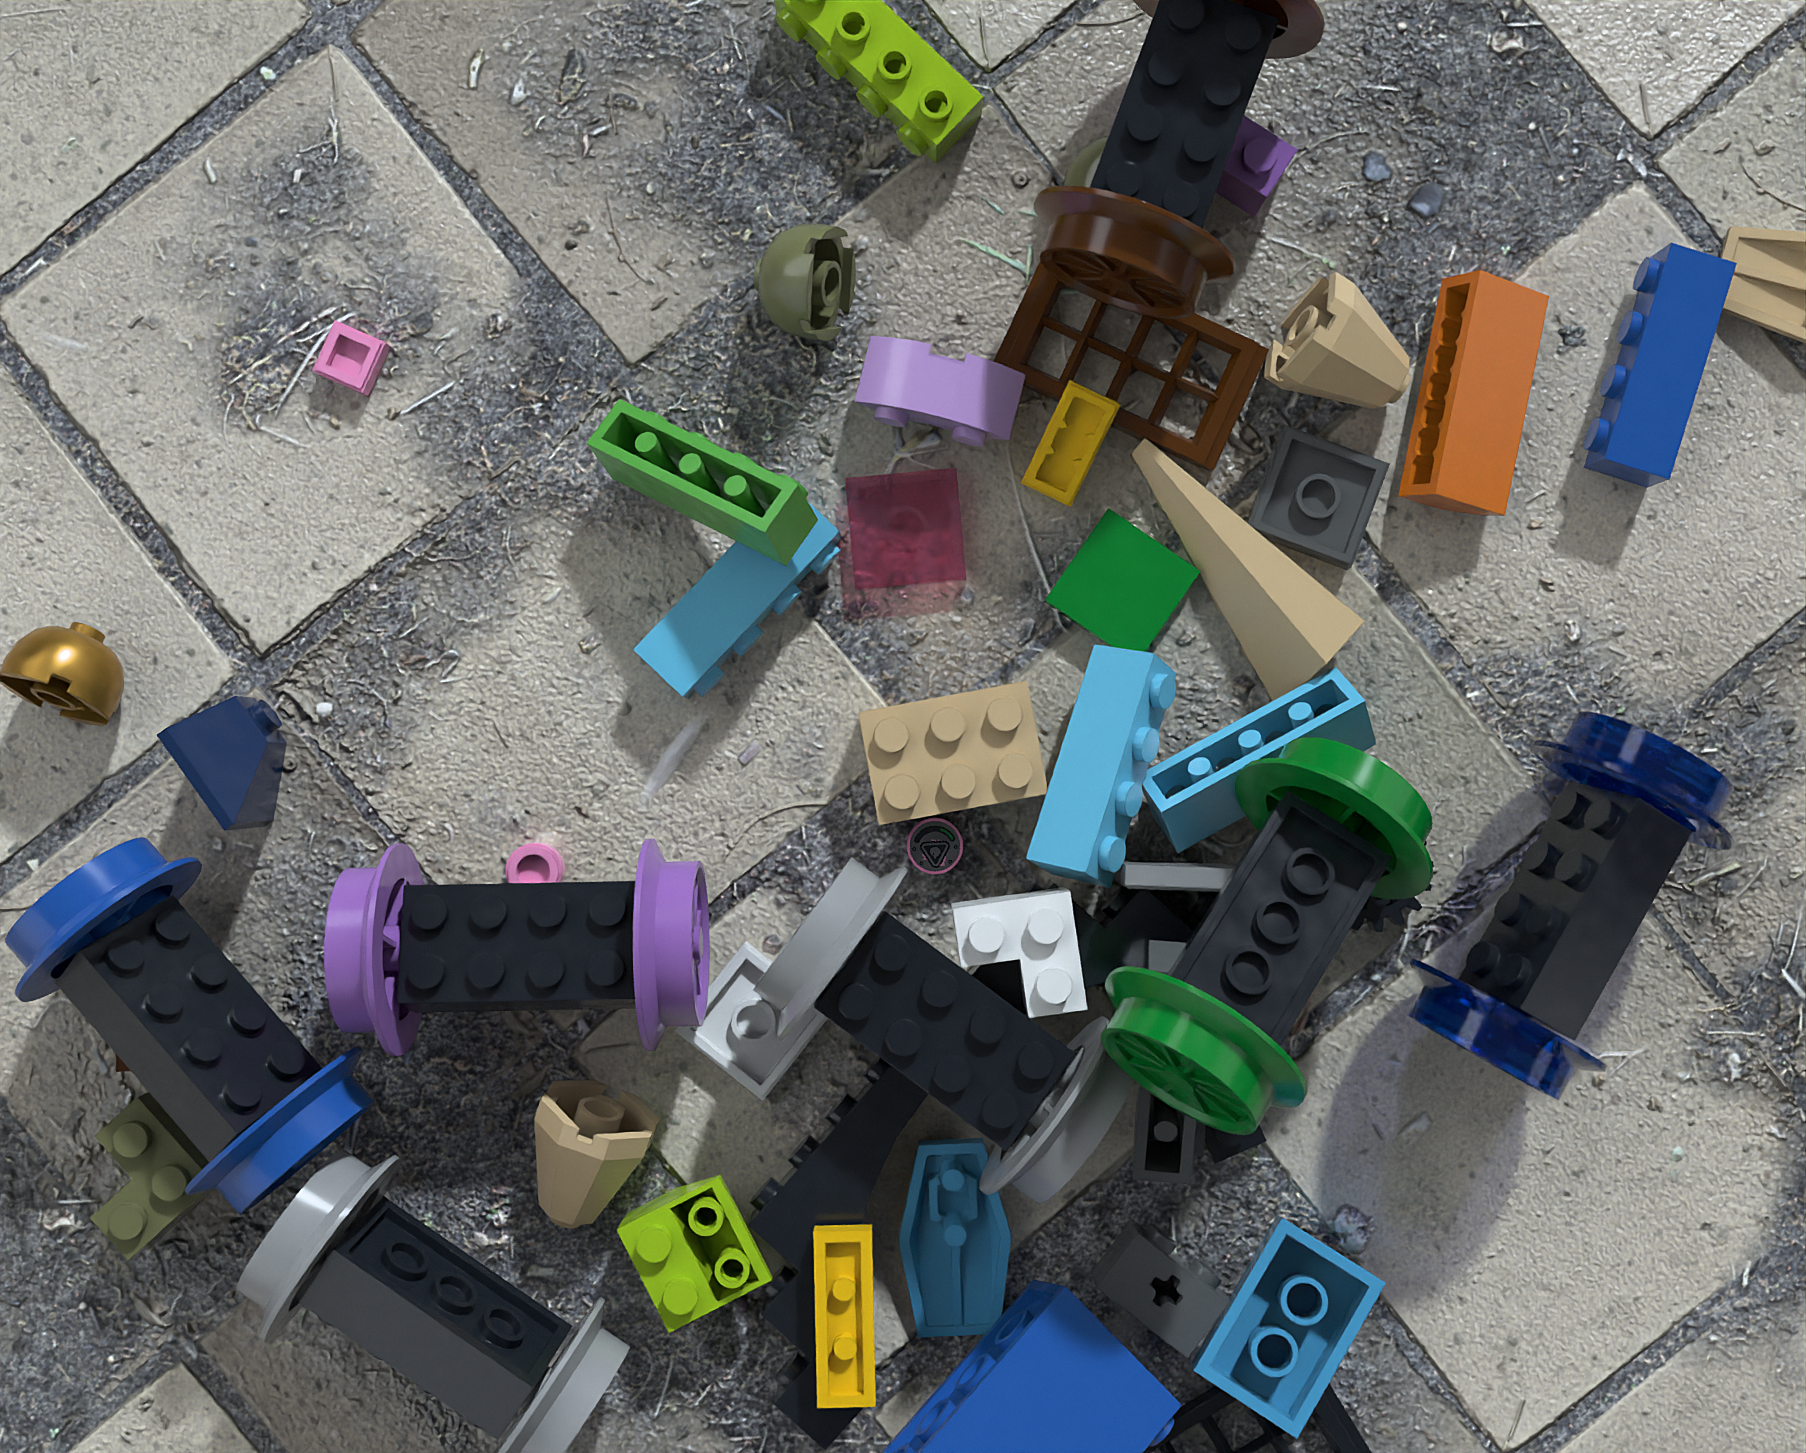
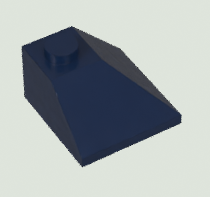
M234 696L173 724L157 734V737L224 831L265 827L274 820L287 742L278 731L282 726L281 720L264 700L260 699L257 701L253 697Z

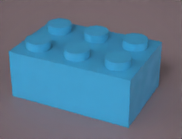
M1277 1215L1229 1297V1305L1216 1320L1193 1359V1371L1290 1435L1298 1438L1386 1282Z

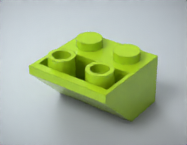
M721 1174L677 1187L626 1213L617 1228V1232L668 1333L772 1281L773 1278Z

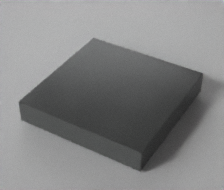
M1285 424L1278 435L1246 522L1270 542L1348 570L1353 565L1390 463Z

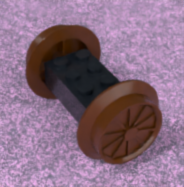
M1133 0L1141 10L1153 19L1090 187L1055 186L1046 188L1038 193L1034 202L1036 215L1049 229L1039 259L1043 267L1051 275L1076 291L1105 304L1141 315L1166 319H1181L1193 315L1204 286L1219 285L1233 277L1236 270V261L1232 253L1218 239L1202 229L1264 60L1291 58L1305 54L1314 49L1322 38L1325 27L1324 17L1314 0Z

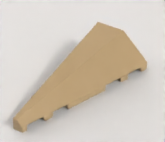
M1146 438L1130 454L1133 462L1139 466L1154 492V498L1161 511L1166 513L1178 534L1179 542L1192 565L1201 571L1199 573L1200 579L1220 614L1225 616L1242 646L1241 650L1244 656L1253 665L1265 686L1266 694L1272 702L1305 684L1333 658L1365 621Z

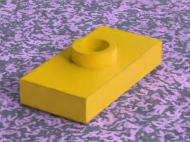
M1070 379L1024 474L1021 484L1071 507L1121 403Z

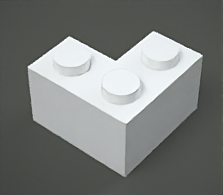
M1061 887L951 903L961 968L1017 960L1023 1005L1028 1018L1088 1010L1071 893L1068 889Z

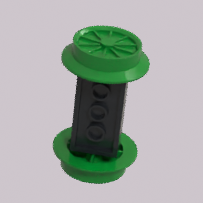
M1317 737L1294 739L1284 746L1277 758L1254 760L1241 769L1235 781L1236 797L1243 812L1258 831L1168 974L1140 967L1125 966L1111 971L1105 981L1106 993L1116 1009L1101 1034L1102 1044L1109 1056L1135 1082L1167 1105L1198 1122L1231 1134L1248 1135L1253 1133L1269 1107L1294 1108L1304 1101L1307 1095L1306 1080L1295 1062L1280 1046L1369 896L1383 899L1412 898L1424 892L1433 877L1432 861L1424 845L1432 830L1433 822L1430 810L1423 798L1408 781L1380 760L1352 746L1330 739Z

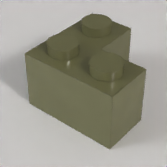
M150 1092L134 1099L95 1135V1138L129 1174L132 1180L95 1212L90 1219L127 1261L158 1242L215 1190L212 1189L191 1196L184 1192V1189L192 1179L210 1162Z

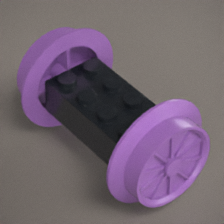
M653 838L645 839L642 844L637 865L636 881L424 885L418 861L411 848L403 843H395L386 849L378 867L346 868L341 872L334 885L328 906L324 938V971L330 1010L335 1023L341 1031L345 1033L375 1032L382 1048L391 1056L404 1055L410 1049L417 1035L422 1013L636 1009L639 1033L646 1051H655L667 1027L702 1026L705 1020L709 987L710 935L708 895L704 867L701 861L666 862L656 840Z

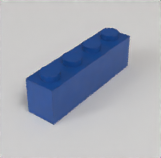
M1670 243L1651 257H1646L1642 261L1633 282V289L1638 291L1633 311L1627 312L1617 333L1616 341L1622 344L1616 364H1612L1607 370L1601 384L1600 396L1605 397L1600 416L1591 422L1584 438L1583 447L1589 451L1584 468L1646 488L1670 479L1737 263L1675 243Z

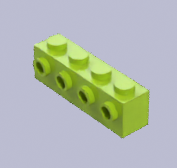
M774 0L777 13L775 19L782 30L796 42H799L802 38L805 39L817 51L815 57L823 69L836 80H840L844 76L858 90L856 96L866 110L877 118L884 114L899 128L896 131L897 136L915 155L921 156L925 153L931 160L937 163L982 116L984 96L882 0Z

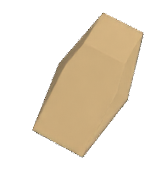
M1731 226L1727 230L1719 258L1737 264L1722 312L1806 344V232Z

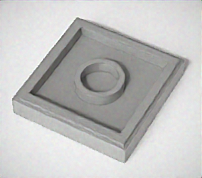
M1124 860L1121 868L1115 872L1113 880L1126 888L1219 892L1233 871L1234 866L1217 863Z

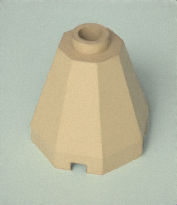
M1337 272L1330 274L1329 280L1324 277L1317 279L1293 306L1281 327L1290 329L1284 345L1282 346L1274 339L1266 356L1264 378L1281 389L1371 409L1383 407L1387 402L1390 404L1395 403L1404 394L1411 380V375L1408 374L1409 356L1358 287Z
M595 1080L553 1081L549 1086L547 1094L544 1093L534 1118L539 1206L556 1225L564 1228H577L584 1224H593L643 1159L654 1138L660 1118L638 1096L623 1090L620 1093V1101L603 1096L602 1093L607 1085Z

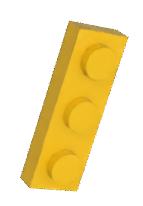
M872 1224L814 1226L817 1408L876 1407Z

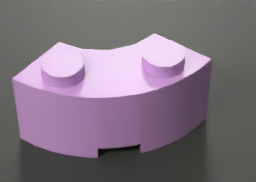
M870 337L854 402L875 410V420L896 427H907L908 420L933 425L953 431L951 438L955 441L979 447L984 446L986 439H1010L1025 374L966 353L964 362L930 354L931 344L891 337Z

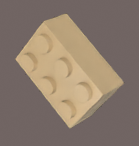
M1028 681L858 712L879 825L1045 795L1047 793L1048 787Z

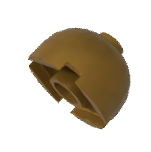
M72 622L69 629L60 626H46L37 628L18 640L1 665L0 684L10 692L40 708L44 701L62 708L59 716L89 725L105 726L120 704L124 690V671L117 655L109 647L102 644L105 639L103 633L86 624Z

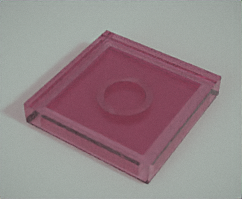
M956 468L845 478L856 591L966 581Z

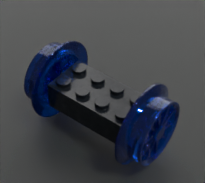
M1589 711L1577 713L1562 741L1538 740L1534 741L1530 747L1532 755L1547 769L1568 782L1565 791L1555 799L1551 807V815L1539 837L1526 850L1522 861L1523 865L1509 890L1498 900L1494 916L1482 938L1469 951L1466 958V966L1458 980L1414 958H1411L1409 961V965L1424 986L1409 1010L1408 1017L1557 1101L1560 1100L1576 1070L1605 1072L1608 1066L1549 1029L1575 1041L1686 842L1717 850H1729L1734 843L1732 835L1718 820L1734 791L1733 784L1721 772L1689 751L1656 734L1625 721Z

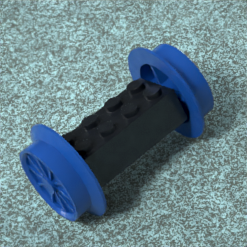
M135 838L105 851L65 877L27 909L11 927L5 938V943L27 968L16 986L15 995L22 1002H30L61 989L210 1162L192 1179L184 1189V1192L191 1196L217 1188L236 1212L242 1215L317 1156L373 1105L375 1101L353 1077L363 1050L360 1046H356L322 1068L179 903L178 900L198 878L202 870L201 862L195 857L167 862L147 838Z

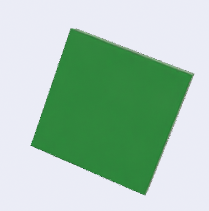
M1108 508L1043 602L1109 647L1146 652L1201 571Z

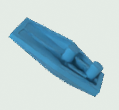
M983 1138L918 1140L898 1237L918 1337L985 1335L1002 1315L1012 1235L999 1190L993 1194L986 1195L979 1189L980 1178L989 1159Z

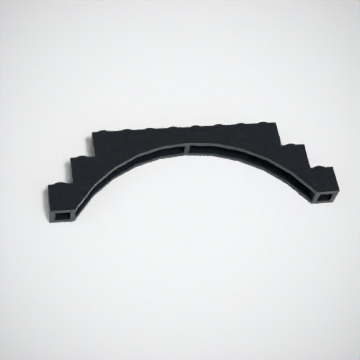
M1049 879L1043 887L1034 882L1024 893L1059 887ZM1124 886L1118 888L1103 905L1101 910L1107 916L1100 923L1071 898L1084 989L1105 983L1110 972L1119 967L1132 966L1147 969L1149 940L1187 943L1219 892L1206 891L1195 902L1189 911L1194 919L1188 925L1147 889L1131 888L1129 890ZM1017 960L976 965L966 971L1022 1014L1026 1015ZM879 1056L864 1072L863 1077L869 1082L856 1097L853 1098L848 1092L845 1093L825 1117L831 1125L817 1140L809 1134L789 1156L787 1161L793 1165L789 1172L780 1182L770 1177L749 1202L755 1210L752 1212L748 1226L793 1266L790 1269L785 1264L782 1265L773 1274L772 1281L764 1286L762 1291L767 1297L765 1298L761 1315L805 1354L802 1357L798 1352L794 1353L777 1373L775 1380L779 1384L774 1405L824 1450L833 1443L864 1407L817 1408L814 1226L862 1225L869 1196L896 1138L929 1094Z

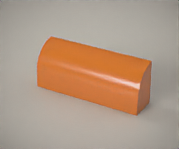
M1482 270L1442 278L1398 497L1448 511L1486 516H1505L1549 300L1548 295Z

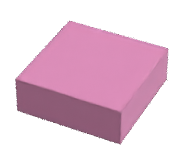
M335 320L312 371L319 376L369 397L391 346L386 342Z

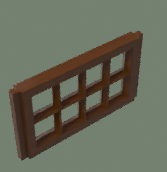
M1039 262L993 362L1025 374L1024 387L1058 403L1069 380L1074 379L1088 347L1121 362L1105 395L1106 397L1115 401L1118 400L1132 368H1136L1164 381L1165 384L1148 420L1119 407L1110 427L1140 441L1146 438L1158 449L1212 472L1269 349L1248 337L1194 313L1189 317L1181 319H1166L1143 315L1125 352L1093 337L1108 304L1098 300L1095 301L1082 331L1049 317L1064 283L1051 275ZM1155 320L1187 334L1170 372L1138 358ZM1044 326L1077 341L1060 379L1027 364ZM1199 340L1231 354L1215 392L1182 378ZM1177 388L1209 402L1192 440L1160 426Z

